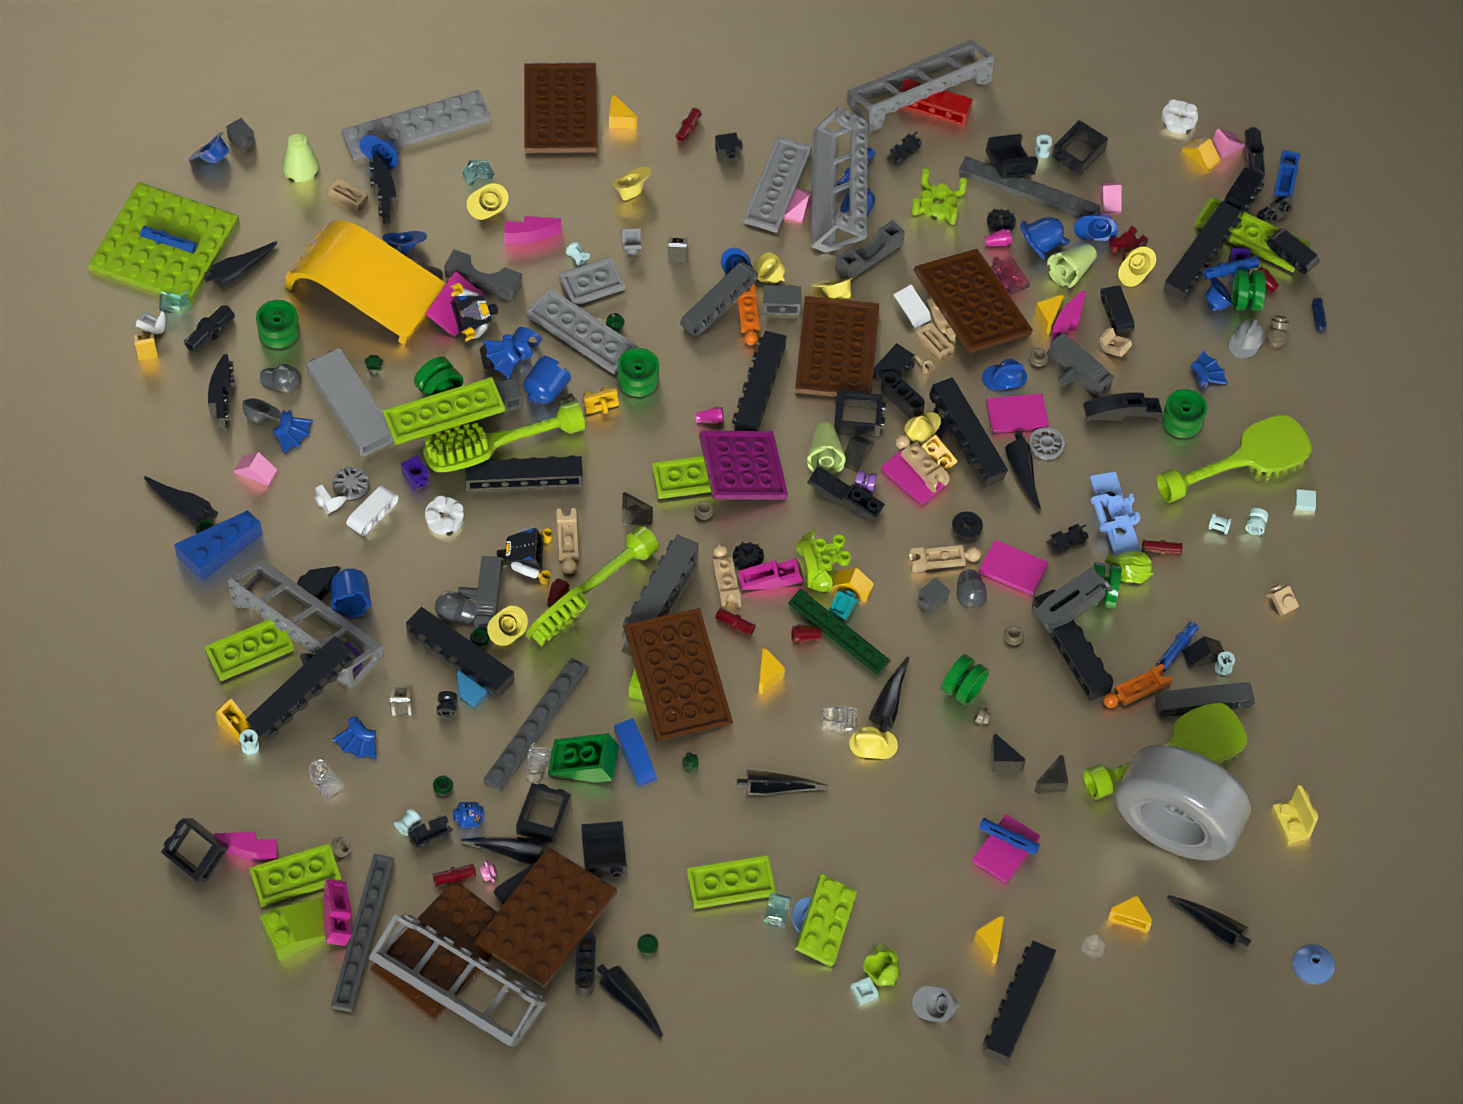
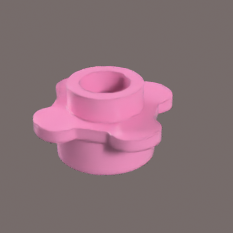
M484 860L485 864L480 866L483 879L485 881L492 880L495 883V876H497L496 867L494 864H489L488 860Z

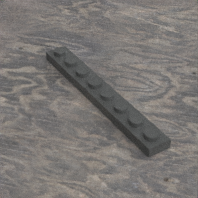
M965 156L959 168L958 174L1078 218L1094 215L1100 212L1101 209L1099 204L1022 176L1002 179L994 166Z
M572 657L484 777L483 782L499 792L504 789L588 672V666Z
M379 854L373 855L353 925L352 935L331 1003L332 1009L353 1012L394 865V857Z

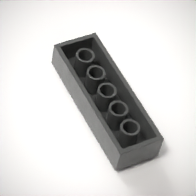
M678 534L674 541L670 540L667 546V553L665 556L662 555L660 557L657 570L652 571L649 577V584L642 588L639 601L634 602L631 609L632 613L624 619L622 627L626 624L669 615L698 564L699 543ZM623 631L624 646L629 648L625 632Z

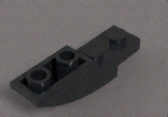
M373 154V162H369L370 173H373V176L370 177V187L374 188L375 195H378V202H382V205L378 206L379 217H383V224H391L390 209H397L394 181L384 162L376 154Z
M224 354L216 365L208 390L210 414L217 415L219 429H227L226 421H230L229 410H225V405H228V396H232V388H235L234 377L230 376V373L234 372L233 361H229L228 354Z
M1143 392L1112 394L1089 400L1083 404L1087 420L1123 421L1125 416L1160 418L1163 413L1159 398H1145Z
M817 466L807 482L823 493L822 498L865 518L876 520L885 506L883 502L852 483L849 486Z

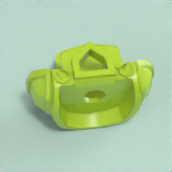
M811 529L810 532L805 533L799 542L795 544V550L805 560L808 588L819 592H832V579L834 578L833 563L838 562L842 566H847L851 562V555L848 551H842V548L845 546L843 535H835L832 543L827 544L822 538L814 540L815 530Z

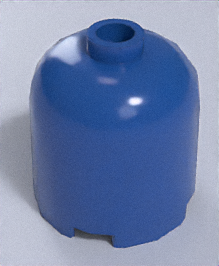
M548 356L540 357L525 378L523 387L527 398L531 402L540 404L551 403L571 380L568 370L566 368L562 370L558 367L557 364L559 362Z
M356 568L342 569L331 580L332 610L339 615H348L349 619L361 617L366 614V610L369 607L371 608L367 576Z

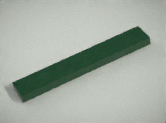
M801 588L788 602L792 608L817 628H820L822 632L877 676L891 662L889 658Z

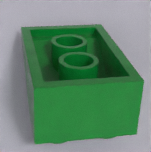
M609 733L555 739L548 775L594 783L613 781L619 745Z

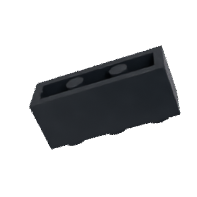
M1244 167L1224 199V202L1241 211L1240 218L1245 212H1249L1252 202L1255 203L1258 194H1261L1265 183H1262L1265 175Z

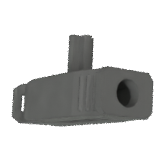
M1064 332L1050 343V349L1047 351V354L1052 356L1057 366L1064 371L1057 378L1061 386H1066L1074 379L1083 388L1096 395L1097 398L1103 397L1110 391L1114 376Z
M482 556L478 588L459 587L458 594L467 599L476 600L475 630L483 629L488 633V622L498 612L503 567L502 557Z
M1092 566L1048 596L1038 608L1034 607L1033 611L1050 634L1053 632L1051 629L1069 623L1098 603L1106 593L1104 589L1112 592L1113 589L1105 579L1097 574Z

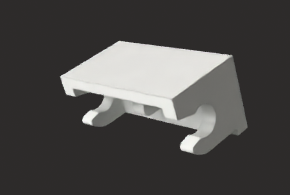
M912 285L893 294L915 328L931 322L929 310Z

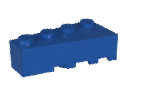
M247 510L174 544L176 556L203 581L263 535L261 522Z

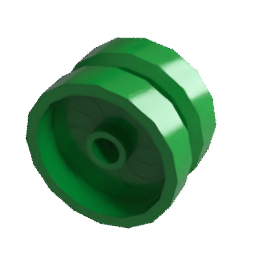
M1237 269L1234 274L1232 288L1233 309L1235 311H1244L1248 306L1251 311L1261 312L1265 299L1264 271L1253 270L1249 277L1247 270Z
M271 300L261 305L256 314V323L259 338L266 346L281 349L289 347L298 339L300 333L296 308L291 303L285 300Z
M633 348L624 352L618 359L617 381L624 393L634 397H643L655 391L659 383V361L653 352L645 348Z
M439 356L426 362L418 370L414 378V385L420 392L424 393V397L461 387L463 385V377L453 368V365L446 357Z
M1179 389L1172 392L1167 398L1162 416L1164 428L1168 433L1179 438H1191L1201 431L1208 408L1206 400L1201 394L1190 389Z
M1094 562L1093 567L1097 574L1105 579L1113 589L1112 592L1104 589L1106 593L1103 605L1105 608L1115 610L1122 567L1112 565L1106 577L1105 565Z
M967 654L962 655L953 664L941 685V690L949 696L956 694V701L964 706H967L977 696L989 675L988 668L982 664L974 666L975 660Z

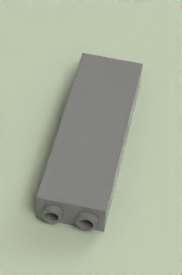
M340 348L329 351L327 354L306 363L307 375L360 457L394 442L383 413Z

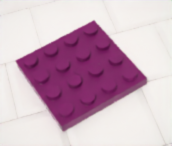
M700 431L699 439L713 499L786 500L788 492L773 431Z

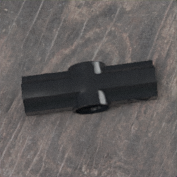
M1250 127L1244 132L1245 160L1249 169L1265 175L1264 146L1261 140V130H1258L1257 127Z
M222 305L209 318L204 317L199 321L197 329L184 340V345L190 352L197 353L210 340L215 341L220 336L222 329L235 317L230 307Z

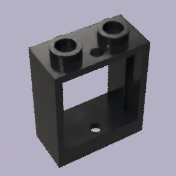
M1078 120L1054 145L1052 158L1081 176L1106 150L1108 138ZM1075 138H1078L1094 149L1083 161L1065 151Z
M837 390L834 421L836 433L879 437L880 429H884L885 418H881V414H885L886 402H882L883 394ZM844 406L877 408L876 423L843 421Z
M532 783L516 824V834L527 838L546 840V843L556 846L571 805V794L563 789L555 790L545 784ZM535 796L562 803L553 828L526 820Z
M183 818L176 824V830L172 836L168 837L164 842V848L161 853L195 881L207 882L229 847L193 818ZM191 829L212 845L198 867L177 851Z

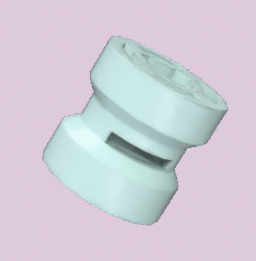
M1260 508L1251 509L1248 516L1249 520L1245 527L1246 531L1254 535L1263 534L1266 527L1265 523L1269 516L1268 513Z

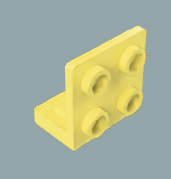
M1302 785L1296 787L1291 800L1275 804L1271 808L1287 844L1311 836L1318 820V814L1316 809L1312 808L1309 794L1303 789Z

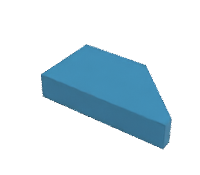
M459 670L457 671L459 697L475 708L487 695V690Z

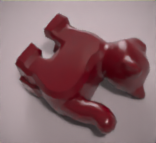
M1132 225L1120 237H1111L1109 239V248L1112 250L1111 255L1124 248L1126 251L1122 256L1124 261L1129 251L1142 246L1146 247L1149 239L1144 234L1140 239L1136 238L1135 234L1138 231Z

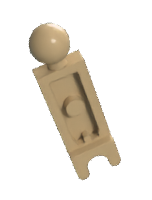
M898 435L895 444L899 449H903L901 456L925 481V485L932 492L935 493L937 491L936 486L938 482H941L943 485L949 483V474L942 467H939L917 442L910 445V439L907 435Z
M558 508L556 514L559 560H564L561 566L563 572L573 574L577 569V564L574 560H579L576 509L572 508L571 514L564 516L562 510Z
M718 544L713 548V555L717 559H712L720 607L726 610V603L733 602L736 609H740L741 597L732 557H726L728 554L727 547L723 544Z
M963 545L929 549L921 547L912 548L909 551V560H916L912 564L911 571L913 573L926 572L929 569L965 566V559L976 562L981 557V551L977 547H970L967 551H964Z

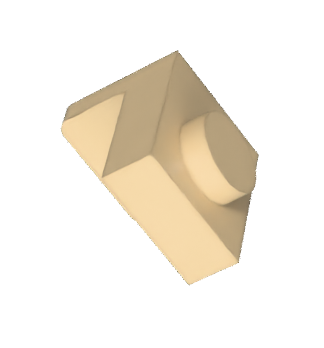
M1111 327L1099 338L1103 352L1122 357L1132 346L1130 339L1116 336L1114 329Z
M1275 585L1270 588L1271 592L1265 594L1267 598H1272L1279 615H1285L1299 607L1290 585Z

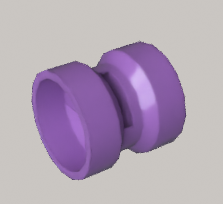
M858 470L855 485L861 489H866L867 492L873 493L877 474H866L864 471Z

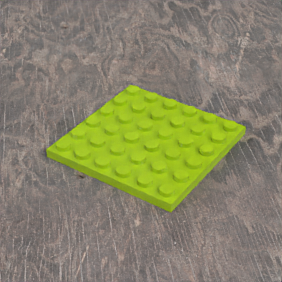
M138 182L89 262L88 267L90 270L191 304L204 282L203 276L209 273L210 266L215 263L237 225L239 215ZM143 226L156 230L162 229L165 233L197 242V249L192 254L166 244H156L153 240L142 238L140 236Z

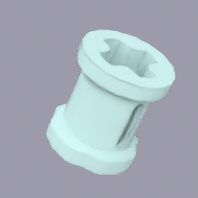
M1044 134L1036 139L1035 155L1039 158H1047L1050 155V147L1052 146V138Z
M573 242L566 249V254L571 256L578 266H583L590 258V254L584 252L578 242Z
M1213 513L1208 529H1216L1227 535L1232 518H1222Z
M1225 651L1218 655L1214 667L1218 675L1228 676L1231 674L1232 666L1235 663L1234 655L1231 652Z
M249 729L244 730L239 737L242 751L247 755H253L259 750L257 733Z
M408 809L401 820H397L394 825L400 833L408 836L407 832L410 831V828L419 824L422 819L414 810Z

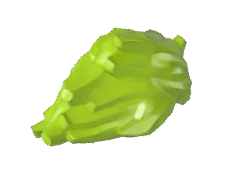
M1123 552L1117 556L1107 554V558L1104 560L1105 563L1109 564V567L1112 565L1122 567L1121 581L1142 584L1153 575L1152 561L1143 552Z
M880 942L877 946H873L874 951L865 958L863 969L877 986H893L900 976L898 956L894 949H889L883 942Z

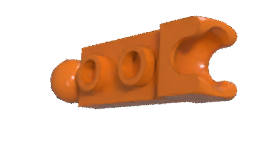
M753 284L749 291L744 292L737 299L741 333H746L744 341L751 346L758 342L759 336L756 332H760L756 288Z
M1160 664L1144 674L1115 686V693L1110 692L1104 696V705L1108 708H1115L1121 700L1123 705L1126 706L1156 691L1160 692L1170 687L1172 677H1161L1164 665Z

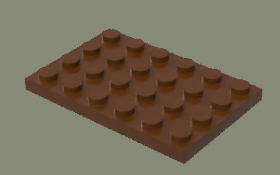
M524 63L525 153L597 152L596 63Z
M978 249L915 266L914 273L968 354L1032 334L1033 329Z
M805 296L795 393L837 397V390L862 393L872 392L879 303Z
M700 608L623 626L656 742L715 729L733 723Z
M548 847L477 938L475 945L545 989L618 893L617 888Z
M452 881L417 918L420 920L419 924L423 927H426V925L432 927L437 931L436 935L441 938L443 936L450 938L455 942V947L468 949L472 952L471 956L476 960L480 957L490 962L494 958L477 947L475 941L498 912L461 883ZM408 928L393 943L387 954L413 970L435 941L415 929ZM440 945L422 968L420 975L444 990L449 991L469 965V962ZM377 963L371 966L370 970L373 974L432 1021H435L447 1009L446 1006ZM475 966L455 992V996L458 997L482 970Z

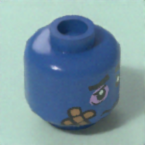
M461 801L458 803L457 809H453V820L457 821L458 826L461 828H477L484 821V808L477 801Z

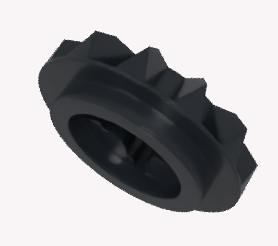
M993 209L991 213H988L987 225L994 232L1003 228L1011 231L1016 225L1014 213H1010L1009 209ZM1000 216L1003 217V224H1001L1000 222Z
M965 511L958 513L952 521L953 532L958 537H964L965 540L968 538L974 540L976 536L981 534L983 529L982 519L973 512ZM964 521L967 525H971L970 530L964 527Z
M751 541L749 543L742 542L739 546L735 547L733 552V561L741 569L760 565L764 560L763 549L758 544H752ZM752 552V557L748 556L745 558V553Z

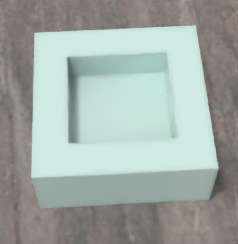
M1297 489L1295 493V510L1315 511L1316 491Z
M870 977L850 986L859 1006L879 998V994Z

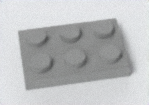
M611 257L559 274V279L569 300L575 305L625 290V284Z

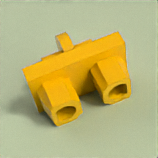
M606 386L602 387L600 392L593 393L588 391L583 394L586 415L598 411L607 414L609 408L619 406L616 388Z
M937 434L921 446L937 465L945 471L958 461Z

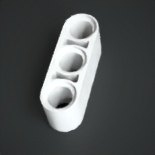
M384 485L379 486L349 516L346 523L347 526L361 536H365L396 505L399 499L398 495Z

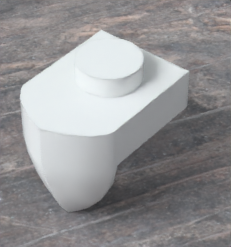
M144 311L138 318L136 326L153 334L163 333L166 324L165 314L161 311L159 317H156Z
M323 485L315 488V501L319 507L322 506L327 514L337 510L347 499L346 496L331 498Z

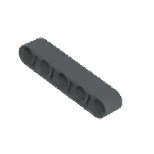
M744 262L737 264L682 317L680 325L693 336H699L755 283L758 273Z
M1248 682L1168 690L1155 695L1158 712L1162 717L1184 715L1193 709L1211 703L1225 704L1231 710L1245 709L1255 704L1252 687Z

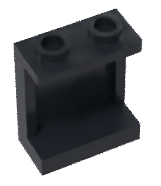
M1021 134L988 138L985 152L1002 179L1035 175L1038 159L1036 156L1028 157L1021 145L1023 137Z
M623 821L581 824L585 869L599 878L607 876L618 878L627 875Z

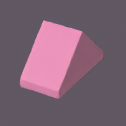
M1219 128L1216 130L1213 145L1223 159L1245 146L1234 133Z
M1098 182L1102 211L1107 214L1121 213V184L1118 182Z
M259 452L242 456L234 470L236 474L267 486L271 484L278 472V469Z

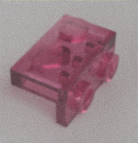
M1012 256L1003 260H999L998 257L993 258L991 269L1010 295L1030 287L1029 280Z

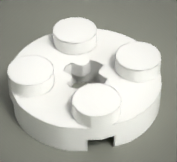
M1171 100L1164 107L1161 120L1171 132L1186 133V130L1194 129L1197 124V108L1194 104Z
M444 496L436 497L435 500L428 504L425 510L427 526L431 531L442 535L450 531H457L464 522L463 506L455 499ZM447 513L449 517L442 519L441 514Z

